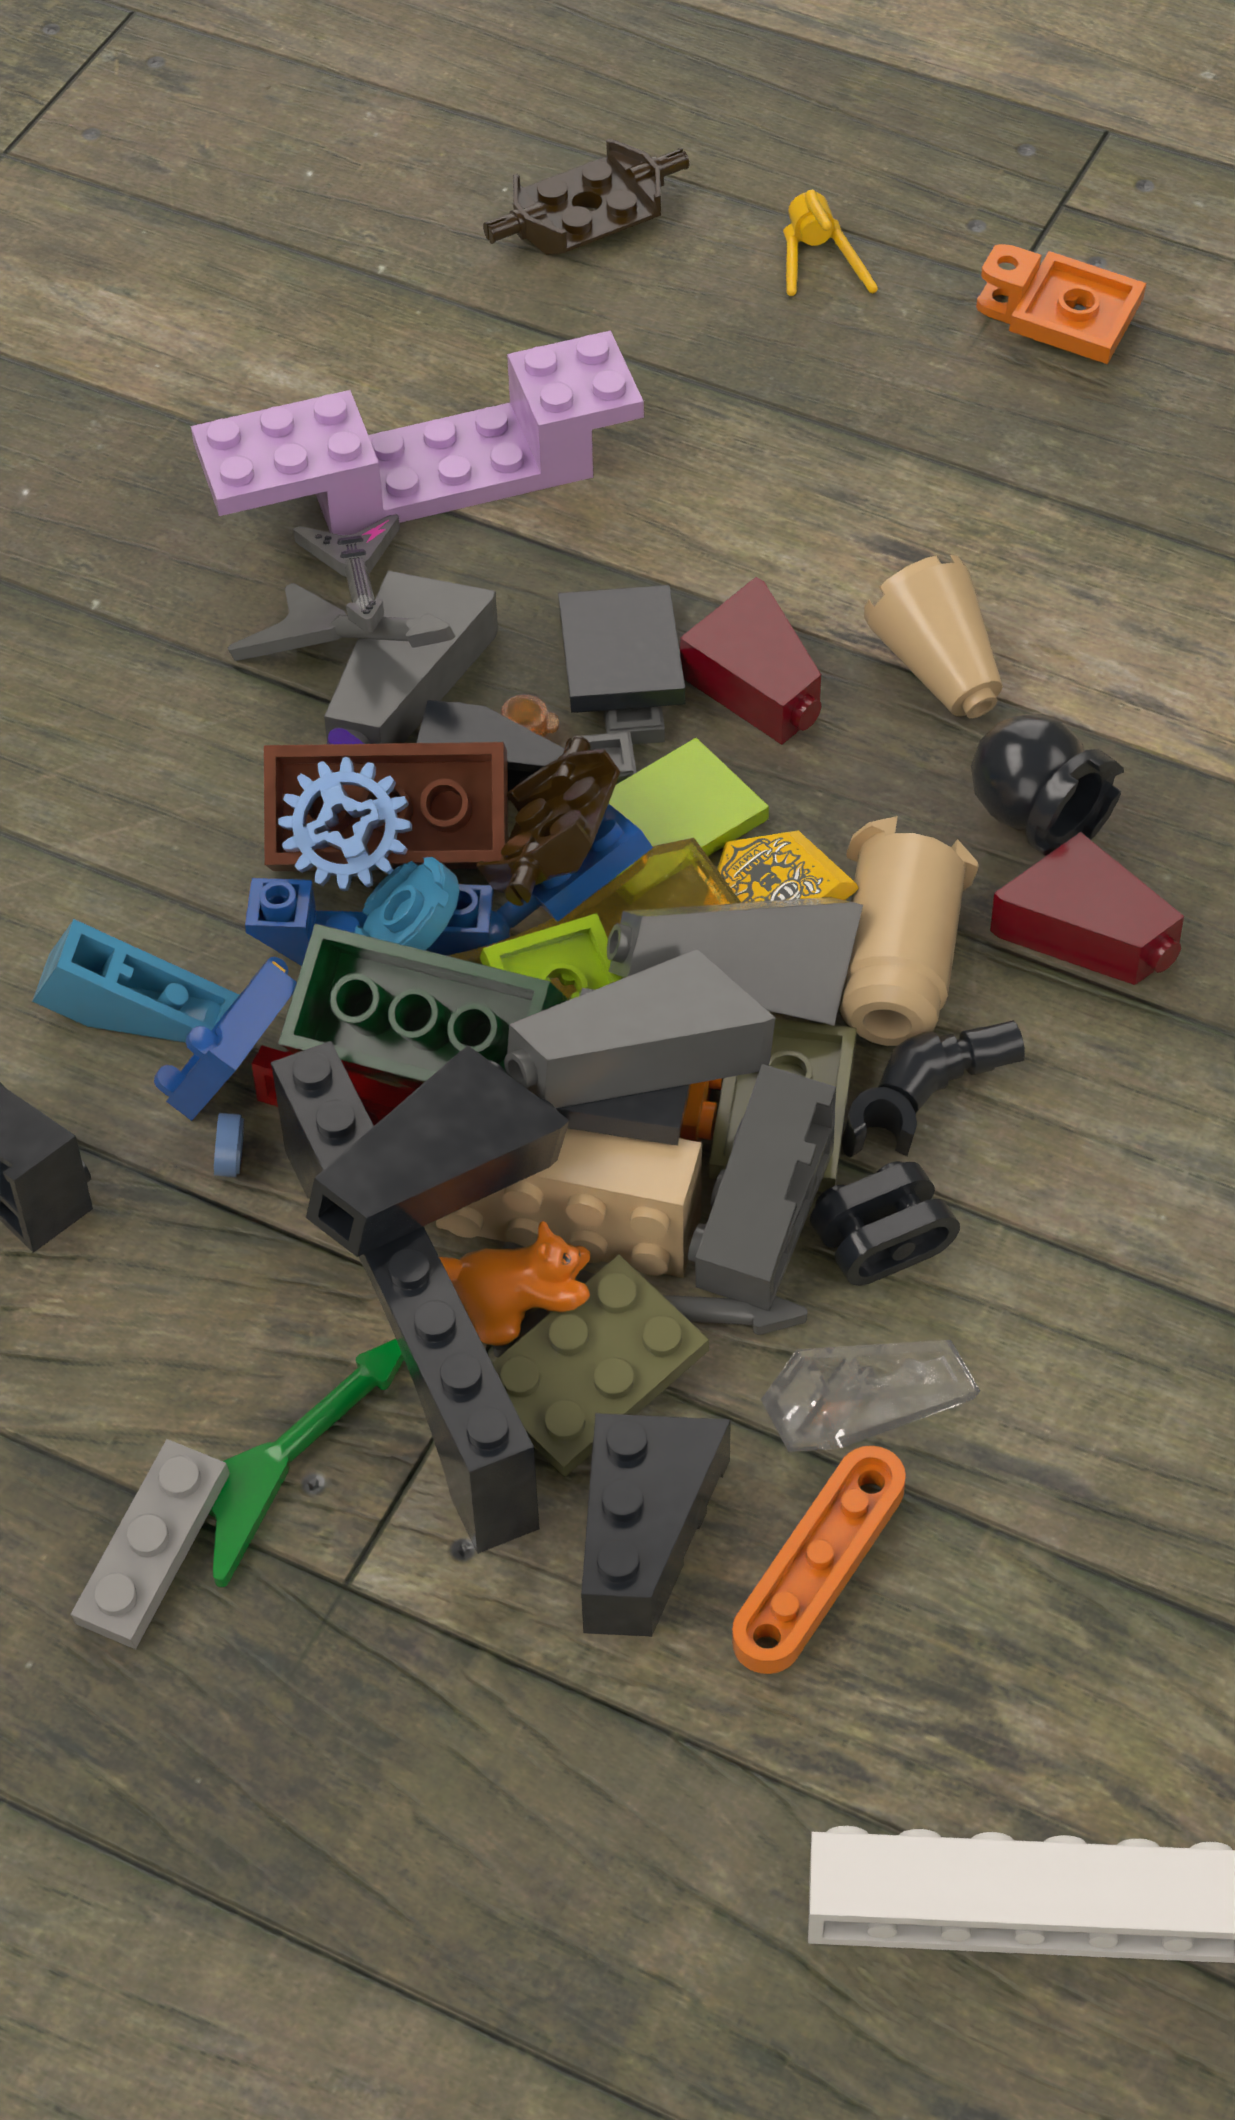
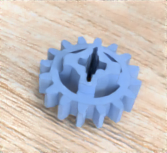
M349 757L342 758L340 772H332L329 766L324 761L318 763L320 778L312 781L309 777L300 774L297 779L304 789L300 797L294 794H285L283 798L294 809L293 816L281 817L278 821V825L282 828L293 830L294 836L282 843L283 849L286 852L301 851L302 855L298 858L295 867L303 873L316 866L315 883L320 886H324L329 881L331 875L337 876V883L342 891L349 890L351 878L354 876H358L367 888L373 886L371 871L378 867L390 875L394 870L386 858L391 852L405 855L408 850L400 841L396 840L398 833L412 831V823L410 821L397 817V813L409 805L405 796L390 799L388 795L396 785L395 780L391 776H387L378 783L375 782L376 766L370 762H367L359 774L354 772V766ZM343 785L359 786L374 794L378 799L373 801L369 799L362 803L348 797ZM321 795L324 804L318 818L307 823L306 826L309 809L318 796ZM343 810H346L353 818L362 816L360 818L361 821L356 822L352 826L354 836L345 839L339 831L330 832L331 828L339 823L337 814ZM386 823L383 838L377 849L370 855L367 844L375 828ZM328 846L343 851L348 864L329 862L317 855L314 850L318 848L323 849Z

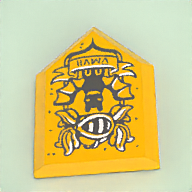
M798 830L726 842L706 905L822 897L846 900L859 887Z

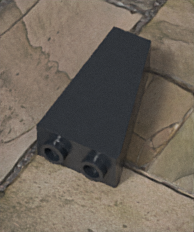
M467 1045L314 1178L306 1219L353 1255L359 1257L551 1167L558 1160L570 1120L560 1114L549 1101L537 1097L510 1077L499 1064L487 1060Z

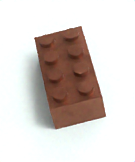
M504 742L264 745L265 866L272 871H299L295 864L302 855L301 851L286 852L282 846L284 841L294 836L293 830H288L278 825L279 818L293 816L294 809L283 800L285 794H294L300 797L304 789L301 787L297 777L303 774L312 781L320 778L318 763L324 761L332 772H340V764L343 757L351 759L354 772L359 774L367 762L376 766L375 782L378 783L387 776H391L396 782L394 789L388 795L390 799L405 796L409 805L404 810L398 812L397 817L410 821L412 823V831L398 833L396 839L408 850L405 855L393 852L389 854L386 859L391 863L393 870L410 861L419 866L424 863L423 858L426 857L435 858L448 869H478L476 865L482 860L483 862L500 861L501 850L508 842L507 749ZM343 785L348 797L362 803L369 799H372V801L378 799L364 788L354 785ZM321 795L318 796L309 809L306 826L307 823L318 818L324 804ZM346 810L337 814L339 823L332 827L330 832L339 831L345 839L354 836L352 826L356 822L361 821L360 818L362 816L353 818ZM386 823L373 830L367 844L370 855L379 846L385 832ZM328 846L323 849L318 848L314 850L317 855L329 862L348 864L343 851ZM313 866L307 871H316L317 867Z

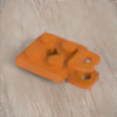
M995 245L982 266L981 277L987 284L977 298V310L990 318L1010 324V332L1108 364L1144 298L1146 283L1048 251L1040 265L1041 254L1012 245ZM1011 263L1016 268L1005 270L999 267V264ZM1004 295L1008 297V302H998L993 297ZM1078 304L1084 306L1085 310H1075L1073 308Z

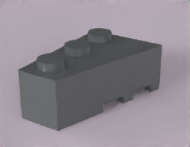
M761 1065L746 1112L738 1126L727 1167L725 1170L722 1169L714 1184L710 1205L713 1207L707 1225L703 1223L698 1224L690 1243L688 1260L695 1262L696 1288L770 1311L834 1151L835 1086L768 1065Z

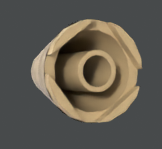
M950 555L952 563L941 564L937 556L927 557L906 566L880 585L879 588L884 596L875 606L872 605L870 599L864 606V618L870 629L953 715H967L968 718H977L994 708L998 701L996 697L1000 694L1003 686L970 572L965 563L956 555Z

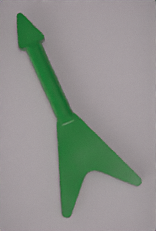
M396 1339L359 1354L356 1357L357 1369L276 1441L261 1444L223 1461L227 1464L230 1475L208 1514L216 1520L213 1578L216 1586L225 1587L230 1582L290 1469V1463L376 1386L381 1390L389 1388L404 1360Z

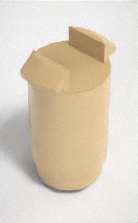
M898 816L867 823L853 834L846 854L848 859L857 862L854 882L859 889L852 894L851 902L863 904V909L841 995L840 1012L842 1019L849 1027L857 1028L856 1033L870 1042L885 1046H898L908 1038L934 1031L938 1022L939 1011L943 1008L948 997L962 893L972 885L979 867L978 861L958 839L950 847L932 837L916 833H895Z

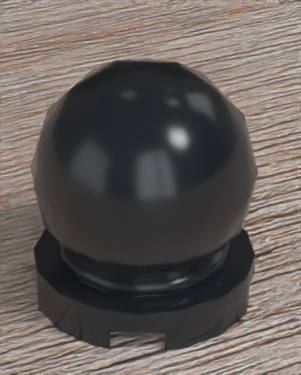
M1021 714L998 722L979 741L971 764L974 793L989 814L999 822L1014 829L1026 830L1027 843L1047 856L1080 832L1090 840L1096 836L1109 819L1120 798L1122 791L1116 788L1113 783L1115 776L1124 773V767L1099 748L1084 751L1083 743L1061 721L1044 714Z

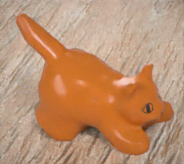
M545 1221L539 1223L537 1240L530 1246L517 1249L485 1248L467 1253L460 1259L439 1257L481 1342L484 1344L503 1346L517 1338L521 1331V1323L525 1318V1312L530 1308L566 1312L581 1306L590 1297L588 1287L584 1283L575 1280L579 1271L590 1261V1251L581 1245L574 1247L566 1243L562 1237L552 1233Z

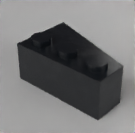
M0 1082V1221L34 1253L93 1210L87 1185L91 1180V1174L81 1159L76 1136L9 1091Z
M595 1413L581 1591L583 1633L652 1637L684 1566V1557L697 1529L700 1530L707 1514V1505L720 1477L723 1478L730 1462V1419Z

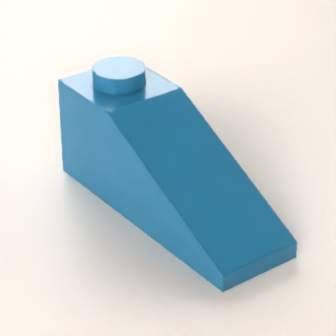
M73 919L48 956L32 1002L87 1027L186 1043L187 1034L194 1027L204 1026L212 1030L239 994Z

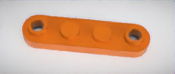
M862 1446L852 1450L842 1459L743 1604L733 1622L732 1646L737 1659L746 1668L761 1674H773L787 1669L796 1661L903 1499L906 1479L905 1468L901 1460L893 1452L879 1446ZM871 1483L879 1486L882 1490L871 1494L864 1492L860 1487ZM761 1637H771L778 1642V1645L773 1648H761L755 1642Z

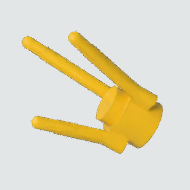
M808 190L806 193L795 197L788 209L791 224L783 230L787 241V295L794 296L797 292L798 243L802 241L808 245L817 246L825 243L829 238H833L867 290L872 294L876 293L878 286L843 234L838 220L833 218L825 197L815 190Z

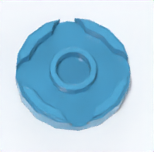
M433 857L423 858L424 863L419 866L410 861L397 867L379 883L367 898L362 912L368 917L363 929L357 925L355 933L416 949L427 950L446 928L456 909L460 891L457 876Z

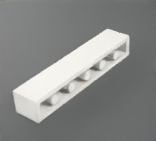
M838 1826L829 1829L827 1832H812L808 1944L1235 1963V1850L1219 1842H1202L1190 1848L1159 1847L1157 1843L1147 1839H1128L1119 1842L1117 1845L1086 1844L1081 1838L1067 1835L1054 1836L1046 1839L1044 1842L1014 1841L1012 1837L997 1832L980 1833L968 1839L941 1837L938 1833L926 1829H911L899 1835L868 1834L867 1831L859 1827Z

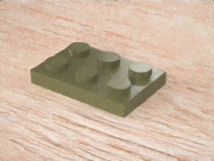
M775 1019L769 1066L836 1087L834 1151L818 1188V1191L824 1192L836 1186L857 1028ZM759 1072L723 1078L709 1162V1179H717L722 1169L725 1170L727 1167L738 1126L746 1112Z
M619 1254L585 1283L590 1291V1297L584 1304L571 1311H552L492 1363L533 1446L564 1477L592 1454L595 1413L638 1414L709 1351V1339Z

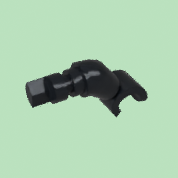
M1013 1020L961 1031L958 1040L953 1034L938 1036L935 1032H926L908 1038L896 1046L891 1053L878 1087L860 1093L852 1102L842 1138L843 1151L849 1158L853 1157L863 1149L867 1128L880 1127L891 1131L895 1135L897 1141L895 1151L908 1157L917 1127L916 1113L933 1092L945 1089L950 1080L962 1078L965 1069L970 1075L993 1071L995 1067L1024 1061V1041L1017 1023Z

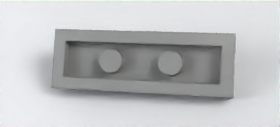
M166 1439L71 1612L75 1624L136 1650L230 1475L225 1462Z

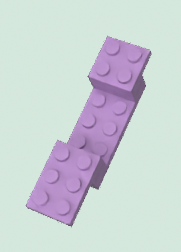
M606 331L507 354L510 403L368 435L351 390L194 425L191 426L193 443L219 516L316 494L330 533L350 535L365 529L389 515L397 514L399 516V523L593 478L592 429L644 418V401L612 332Z

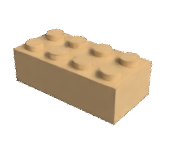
M567 1128L558 1160L551 1167L436 1220V1226L440 1229L449 1230L460 1237L473 1238L480 1236L504 1242H513L527 1247L534 1244L537 1240L539 1223L545 1221L552 1233L562 1237L566 1243L574 1247L581 1245L588 1249L591 1253L588 1263H598L601 1261L609 1263L619 1254L641 1273L652 1276L666 1274L684 1278L689 1261L690 1243L701 1219L702 1143L679 1138L678 1145H670Z

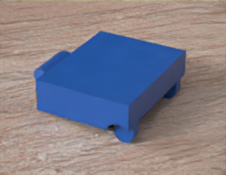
M270 957L263 964L212 1030L204 1026H196L187 1034V1048L194 1054L181 1071L172 1065H165L155 1074L154 1083L156 1087L169 1097L166 1102L191 1121L236 1071L294 993L297 982L287 975L289 972L288 966L282 959Z

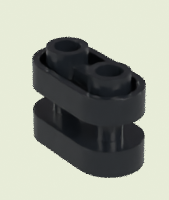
M891 1162L881 1167L875 1174L847 1186L836 1185L827 1189L818 1197L815 1208L810 1216V1223L822 1242L828 1247L837 1248L835 1262L848 1282L856 1286L873 1283L939 1254L955 1240L960 1231V1223L946 1202L941 1199H932L935 1187L921 1165L916 1162Z

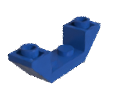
M252 878L245 929L247 934L302 966L315 924L355 933L357 925L363 929L368 916L363 912L316 910L312 880ZM459 884L460 891L457 906L451 919L435 942L425 951L460 959L489 941L494 895L491 885Z

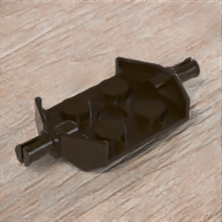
M610 138L606 140L607 156L546 178L523 188L520 185V176L517 173L513 175L514 209L508 215L484 222V234L491 244L517 234L521 240L527 238L546 255L563 254L661 216L660 187L664 186V177L683 169H688L690 165L688 155L683 151V148H678L659 157H650L644 151ZM587 208H594L596 210L590 211Z
M573 736V740L571 738L567 740L564 752L557 760L548 763L507 793V797L518 810V813L515 817L516 823L509 840L501 850L500 861L483 862L482 860L476 866L491 887L505 893V897L510 903L522 906L525 901L527 904L531 899L535 885L553 877L577 873L592 847L621 772L605 749L591 750V745L586 738Z

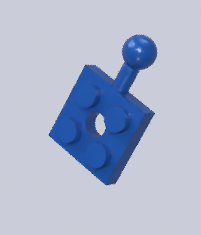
M608 803L592 847L578 872L553 877L535 885L531 899L527 904L524 901V905L517 906L508 901L497 911L492 910L489 941L471 951V953L480 957L483 948L508 941L510 939V929L518 925L540 906L558 922L650 851L653 846L640 828Z

